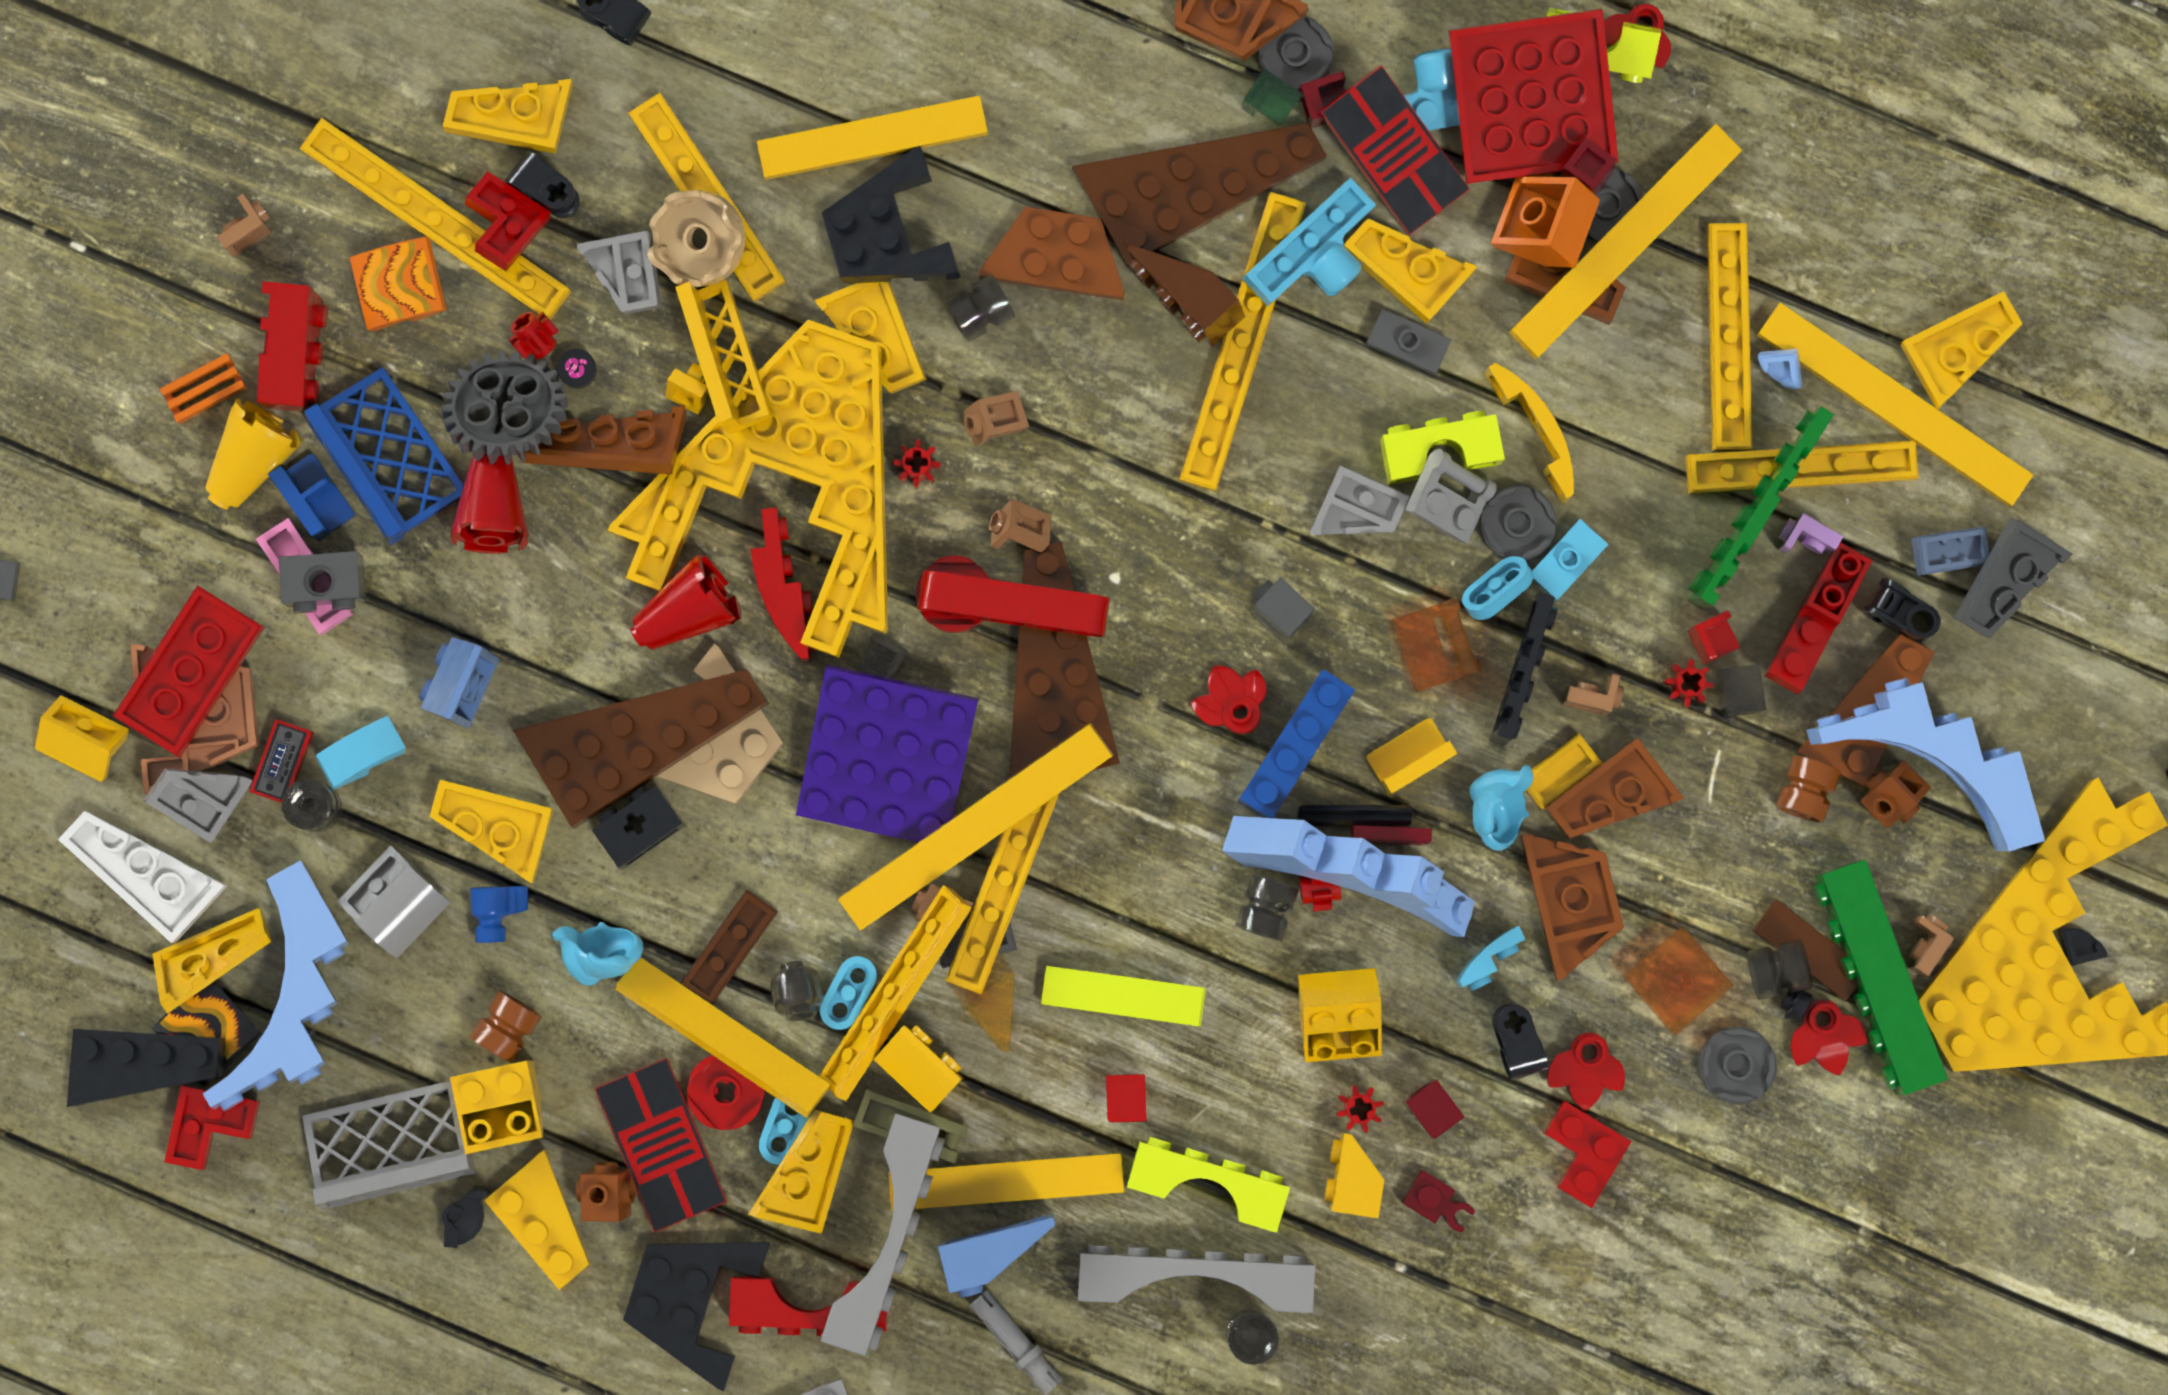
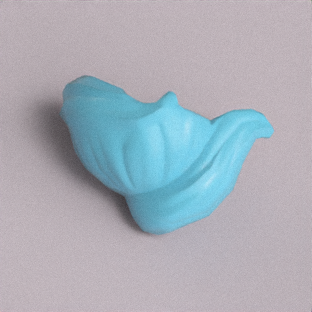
M1529 765L1523 766L1521 771L1506 769L1488 771L1475 779L1470 785L1469 794L1474 802L1473 825L1475 831L1481 837L1482 842L1492 850L1502 851L1508 848L1516 839L1522 821L1529 816L1523 794L1534 780L1533 772Z
M600 922L598 926L586 929L582 933L567 926L560 927L552 933L553 939L560 941L562 961L569 974L580 984L592 986L601 979L625 974L642 956L643 941L639 935L627 929L610 927L604 922Z

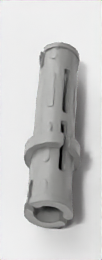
M988 1290L969 1305V1308L983 1321L986 1327L1017 1362L1015 1364L1016 1368L1019 1371L1023 1369L1043 1395H1047L1063 1380L1042 1356L1041 1352L1043 1350L1038 1344L1034 1346Z

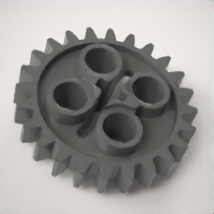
M500 350L498 359L492 360L488 353H484V363L479 364L471 359L470 365L472 370L468 372L459 368L457 371L460 381H448L451 392L443 393L445 405L441 407L446 431L450 433L453 444H460L462 453L466 454L472 450L476 461H479L485 454L488 455L489 462L492 465L496 462L498 456H503L506 465H510L512 455L516 454L522 462L526 461L525 451L531 450L536 455H539L538 444L542 442L551 446L553 443L550 433L561 434L559 422L567 420L565 408L568 407L563 382L559 381L556 370L549 371L546 360L537 364L532 354L525 360H522L517 350L511 358H506L504 350ZM531 391H533L532 393H530V394H528V395H523V394L526 393V392H531ZM481 419H487L483 422H477ZM503 424L501 432L497 434L499 429L501 428V425ZM518 424H524L523 426H520V427H514L515 425H518Z

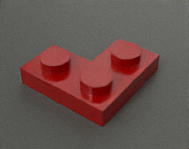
M488 171L465 198V205L492 222L491 226L475 243V252L506 272L550 220L551 212Z
M181 1085L164 1163L206 1170L214 1132L252 1139L260 1100L243 1097L244 1100L223 1111L221 1106L216 1109L209 1106L203 1095L207 1091L206 1089Z
M1562 1101L1543 1133L1576 1154L1557 1188L1592 1208L1632 1141L1566 1101Z

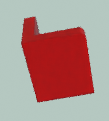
M1729 610L1687 630L1703 665L1740 648L1727 619L1731 618Z
M1145 1074L1106 1075L1107 1120L1110 1123L1147 1122Z

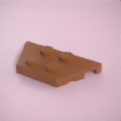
M1176 0L1175 29L1177 32L1244 62L1304 17L1309 8L1308 4L1299 0Z
M1025 207L979 271V279L1124 301L1125 292L1101 218Z
M1524 834L1520 836L1555 980L1557 981L1569 975L1580 963L1589 958L1606 941L1621 931L1624 925L1605 852Z

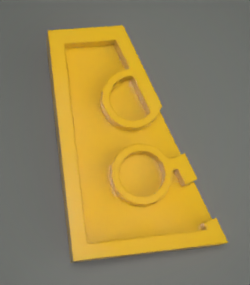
M572 79L558 80L556 84L538 85L537 82L523 84V87L509 89L489 87L451 91L443 122V130L446 133L556 154L573 87Z
M1367 219L1344 244L1361 263L1362 269L1426 324L1429 323L1478 267L1466 261L1463 264L1445 256L1446 252L1437 248L1429 249L1411 241L1409 236L1370 219Z
M890 282L855 283L814 300L838 330L877 343L881 347L882 385L889 393L893 394L927 380Z
M2003 291L1902 341L1900 346L1938 411L2023 323Z
M256 908L152 954L160 1004L167 1014L271 942L267 919L261 908Z
M544 1149L484 1201L558 1290H561L588 1267L591 1262L563 1197V1191L552 1169L547 1150Z

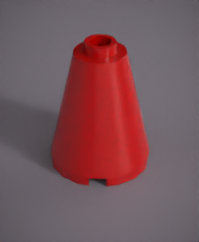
M487 454L479 461H476L473 455L451 529L452 544L456 546L459 540L464 542V550L484 554L508 553V546L518 544V550L524 549L528 545L529 534L513 457L510 465H506L503 456H498L496 462L492 465Z
M700 554L692 558L632 618L634 626L630 628V631L639 646H647L649 649L655 650L734 624L741 619V609L735 595L729 598L725 586L729 583L724 575L707 556L701 557Z

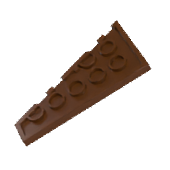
M1309 123L1075 165L1072 166V170L1097 215L1101 218L1123 261L1129 267L1128 263L1132 258L1126 248L1130 245L1157 252L1325 160L1327 155Z
M1062 541L1049 544L1042 553L1034 549L1024 550L1022 584L1075 591ZM1019 626L1009 779L1089 723L1093 725L1113 753L1111 758L1092 771L1120 764L1087 636Z
M745 669L513 731L568 823L575 829L770 703L750 671Z

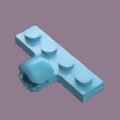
M1438 49L1417 55L1414 59L1417 80L1416 90L1411 94L1403 96L1428 131L1458 126L1459 120L1451 50Z
M1350 177L1242 279L1267 306L1303 275L1311 277L1328 296L1338 294L1362 269L1361 263L1344 246L1343 238L1376 204Z

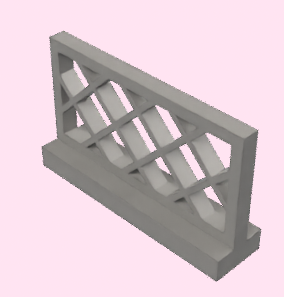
M451 1081L302 1115L315 1189H312L316 1206L324 1210L476 1174L473 1158L470 1157V1153L465 1154ZM448 1092L451 1106L442 1119L425 1109L435 1094ZM424 1097L420 1104H417L416 1102L412 1101L414 1099ZM406 1101L414 1106L416 1110L403 1128L387 1117L397 1103ZM386 1106L382 1113L374 1110L375 1108ZM368 1110L376 1115L378 1119L365 1137L349 1126L358 1112ZM422 1112L439 1122L427 1142L410 1133ZM348 1115L344 1122L336 1119L337 1117ZM452 1115H453L455 1127H453L452 1125H450V1124L448 1123V1121L450 1120V1118L452 1117ZM330 1119L338 1124L340 1128L327 1146L316 1139L314 1123ZM384 1121L401 1131L389 1151L372 1142ZM444 1127H447L456 1133L459 1150L442 1153L432 1147ZM346 1130L363 1140L350 1160L333 1150ZM406 1136L423 1145L415 1160L404 1162L394 1156ZM318 1145L325 1149L321 1156H319ZM368 1145L385 1154L377 1169L366 1171L356 1165ZM429 1150L437 1154L434 1156L425 1157ZM330 1154L347 1163L338 1178L324 1181L322 1166ZM391 1159L399 1163L387 1166ZM353 1168L361 1172L349 1175Z

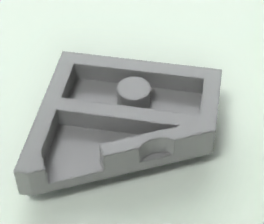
M648 231L577 244L578 251L586 258L601 284L607 288L611 298L624 314L662 308L657 269L650 262L647 255L648 249L653 243L652 234Z
M1339 466L1310 533L1313 535L1394 532L1410 496L1343 466Z
M165 768L143 801L212 843L253 781L243 775Z

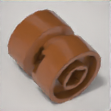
M1794 755L1786 774L1790 784L1782 787L1775 807L1801 819L1824 823L1830 806V801L1826 796L1829 793L1835 792L1841 771L1823 762Z
M499 990L488 1007L490 1017L480 1019L470 1038L498 1057L513 1063L524 1046L521 1039L522 1036L531 1035L542 1016L518 999Z

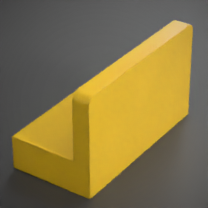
M60 695L40 718L35 749L99 782H103L108 774L111 757L127 740L129 729Z
M1427 718L1366 756V760L1389 796L1458 753L1450 740L1448 742L1444 740L1433 720Z

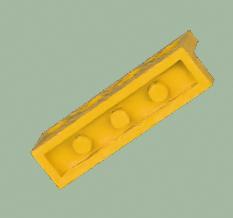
M725 279L700 290H697L690 282L675 287L718 423L731 435L773 418L729 282ZM722 293L725 304L719 316L707 313L704 300ZM728 316H730L731 322L726 321ZM710 320L715 322L713 328L711 326ZM723 326L734 330L736 338L729 351L719 347L716 341ZM739 349L741 350L742 356L737 354ZM721 354L726 356L724 361L722 360ZM734 360L744 363L747 369L740 385L730 381L727 376ZM750 382L752 384L753 390L748 388ZM732 388L737 390L735 395H733ZM744 394L755 397L760 410L741 418L738 406Z

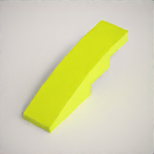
M1046 966L1041 1004L1201 1027L1206 988Z

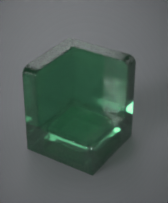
M1264 69L1244 97L1241 109L1253 117L1259 112L1277 125H1282L1293 108L1296 109L1300 104L1302 93Z

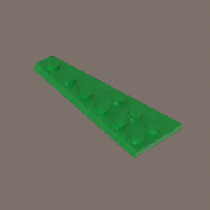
M1822 406L1818 407L1814 413L1809 410L1805 412L1795 427L1800 433L1791 445L1786 442L1773 461L1779 465L1771 477L1764 474L1755 486L1752 493L1757 498L1751 506L1749 504L1746 507L1743 506L1733 519L1731 526L1736 529L1731 537L1721 538L1711 552L1709 558L1713 559L1714 562L1709 570H1700L1689 585L1688 590L1693 593L1688 601L1700 609L1715 605L1720 597L1719 594L1714 592L1715 588L1724 587L1727 581L1732 578L1740 563L1735 559L1736 556L1745 555L1781 500L1777 495L1780 491L1783 492L1793 481L1800 468L1799 462L1801 459H1805L1812 451L1834 416L1833 413Z

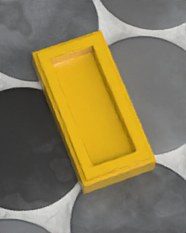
M1578 733L1531 769L1534 780L1525 791L1541 811L1603 763L1581 734Z

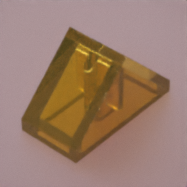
M1006 973L966 1008V1011L1001 1051H1010L1015 973Z

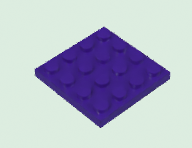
M827 665L796 816L913 842L921 841L954 818L979 698Z

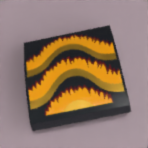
M215 981L168 1014L166 1013L152 1028L156 1034L225 1038L223 1070L234 1061L233 1058L262 1034ZM211 1080L201 1081L199 1083L204 1087Z

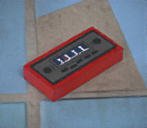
M275 719L249 792L288 805L314 732Z

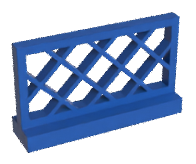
M383 367L320 406L315 404L304 411L306 423L390 546L403 539L405 533L460 500L464 487L463 483ZM381 380L389 391L387 404L381 405L366 402L367 388ZM361 393L359 400L352 399L354 396ZM393 398L400 408L391 407ZM341 404L357 406L354 426L338 423L330 411ZM363 408L385 412L381 431L359 427ZM390 413L407 417L410 422L408 437L386 432ZM414 429L421 439L413 438ZM344 431L352 432L351 440L348 439ZM357 433L379 438L375 457L357 452L354 447ZM384 439L406 443L402 462L380 458ZM411 444L428 448L432 454L429 468L407 464ZM435 461H437L443 471L434 469ZM365 462L373 463L372 472ZM378 465L400 469L396 488L383 486L376 480ZM405 470L427 474L423 494L401 489ZM432 476L449 479L456 489L444 498L428 495ZM386 493L395 495L393 503ZM403 496L422 500L419 514L405 522L397 511L399 497ZM427 501L435 503L425 509Z

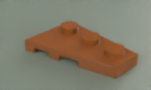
M1580 254L1578 261L1583 257L1582 254ZM1514 255L1504 282L1543 298L1571 268L1545 267ZM1615 279L1582 314L1610 325L1626 287Z
M1636 738L1544 809L1567 839L1685 798L1640 740Z

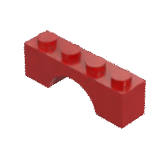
M733 1276L731 1278L729 1326H738V1333L761 1334L762 1327L777 1328L778 1335H801L802 1328L816 1329V1336H822L832 1305L818 1310L801 1309L789 1303L780 1294L773 1277ZM850 1280L841 1297L849 1293L861 1280ZM881 1311L877 1326L882 1327L884 1332L888 1329V1313Z

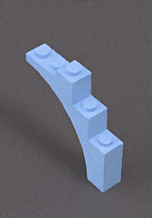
M1903 678L1885 683L1886 691L1874 694L1876 703L1854 708L1855 716L1842 720L1840 714L1817 719L1818 727L1806 730L1810 745L1841 740H1871L1900 747L1924 758L1948 775L1968 796L1985 823L1995 851H2012L2045 841L2020 751L2006 752L2005 746H2001L1981 753L1972 717L1958 718L1956 712L1933 718L1923 682L1909 684L1908 678Z
M1233 816L1222 852L1243 866L1296 874L1351 889L1410 912L1451 936H1465L1468 923L1472 917L1475 901L1442 879L1444 871L1424 857L1385 854L1364 838L1326 836L1305 820Z
M301 860L266 879L279 908L285 936V971L280 997L267 1029L252 1052L229 1076L203 1093L209 1106L213 1109L221 1106L222 1110L226 1111L244 1100L242 1093L255 1086L258 1091L271 1086L279 1080L277 1074L281 1071L284 1072L289 1082L293 1083L298 1080L303 1085L321 1075L322 1073L319 1068L326 1064L304 1023L310 1020L312 1025L323 1021L333 1014L331 1007L338 1003L315 963L322 960L324 965L335 961L345 954L342 948L349 945Z

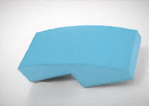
M386 716L335 742L318 753L316 759L333 790L367 776L371 768L404 754L406 747L390 718Z
M1515 926L1480 949L1470 959L1456 979L1458 988L1468 985L1470 990L1473 991L1492 982L1489 974L1498 970L1491 956L1496 954L1498 960H1502L1520 951L1517 944L1526 940L1520 927Z

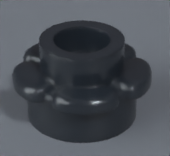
M1800 985L1797 991L1789 988L1780 1005V1009L1786 1011L1784 1015L1786 1020L1791 1018L1800 1022L1813 997L1812 994L1803 990V985Z

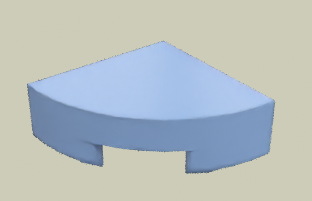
M1798 348L1759 352L1758 360L1765 373L1786 388L1801 389L1802 378Z

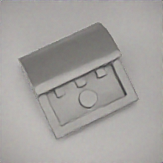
M391 845L337 901L369 937L395 958H398L451 903L428 878L422 875Z

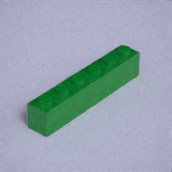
M1866 859L1815 876L1817 882L1813 886L1815 897L1821 907L1826 906L1831 921L1827 922V928L1831 939L1835 944L1840 943L1841 949L1847 955L1841 958L1840 961L1847 979H1856L1858 994L1854 995L1855 1004L1862 1017L1867 1016L1872 1029L1868 1032V1038L1876 1054L1881 1053L1885 1064L1881 1072L1886 1086L1889 1090L1894 1089L1896 1095H1907L1948 1080Z

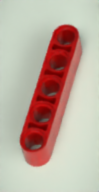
M923 571L917 610L1092 637H1105L1110 598L1090 593L952 573Z

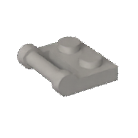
M1436 449L1428 457L1405 511L1454 540L1468 544L1486 502L1494 496L1497 485L1485 476L1478 477L1452 461L1448 453L1441 449ZM1444 473L1469 488L1471 492L1468 499L1438 482L1440 475Z

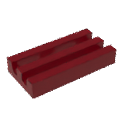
M1354 825L1351 827V837L1364 838L1371 844L1426 846L1432 842V828Z

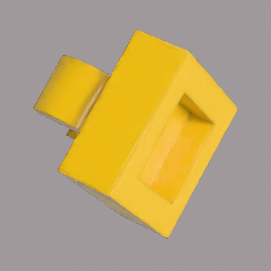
M694 362L687 374L675 368L667 380L665 398L680 406H685L686 409L699 415L706 404L708 393L700 365Z

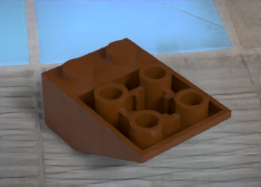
M1134 245L1126 248L1132 258L1128 264L1134 270V275L1147 289L1152 285L1156 287L1154 292L1159 297L1160 303L1171 315L1175 316L1178 312L1182 315L1180 320L1184 323V328L1198 343L1205 339L1213 347L1246 317L1239 299L1212 271Z

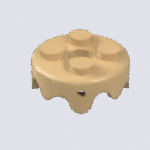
M681 191L665 197L663 206L653 215L649 224L653 233V243L647 252L650 262L662 270L674 283L679 285L690 282L694 287L710 286L730 276L737 268L745 248V230L737 210L725 198L708 191ZM699 227L707 234V243L702 249L696 248L692 241L693 233Z

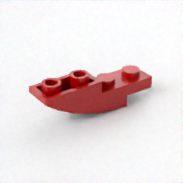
M777 507L761 509L765 547L750 549L758 588L769 615L787 644L804 663L811 662L810 652H817V650L807 647L800 642L807 627L806 614H812L813 612L810 591H803L801 582L787 583V578L793 577L791 554L784 555L783 540H789L787 517H780Z
M1839 543L1836 550L1831 552L1789 624L1777 647L1778 651L1764 675L1765 677L1797 695L1803 691L1834 629L1844 617L1873 560L1845 544Z

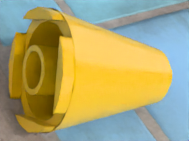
M236 399L231 408L205 485V489L210 493L208 499L226 510L230 506L238 508L269 478L268 474L282 465L300 447L303 442V437L294 428H292L290 433L285 431L282 426L284 420L267 409L247 400L242 405L241 400Z

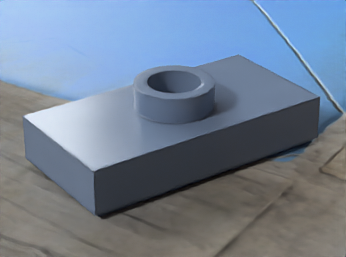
M1986 526L1911 538L1917 576L1983 566L1990 554Z

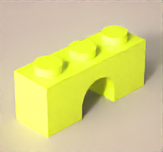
M1549 7L1547 16L1573 12ZM1624 22L1619 40L1613 46L1607 48L1609 71L1621 73L1620 79L1629 82L1642 83L1643 77L1651 79L1661 29Z
M1484 410L1474 411L1462 415L1463 420L1448 423V418L1443 417L1426 421V427L1411 430L1410 424L1388 428V434L1383 435L1380 439L1388 485L1418 480L1427 462L1428 451L1438 445H1446L1453 448L1460 456L1462 467L1468 471L1501 465L1505 457L1496 414L1486 416Z

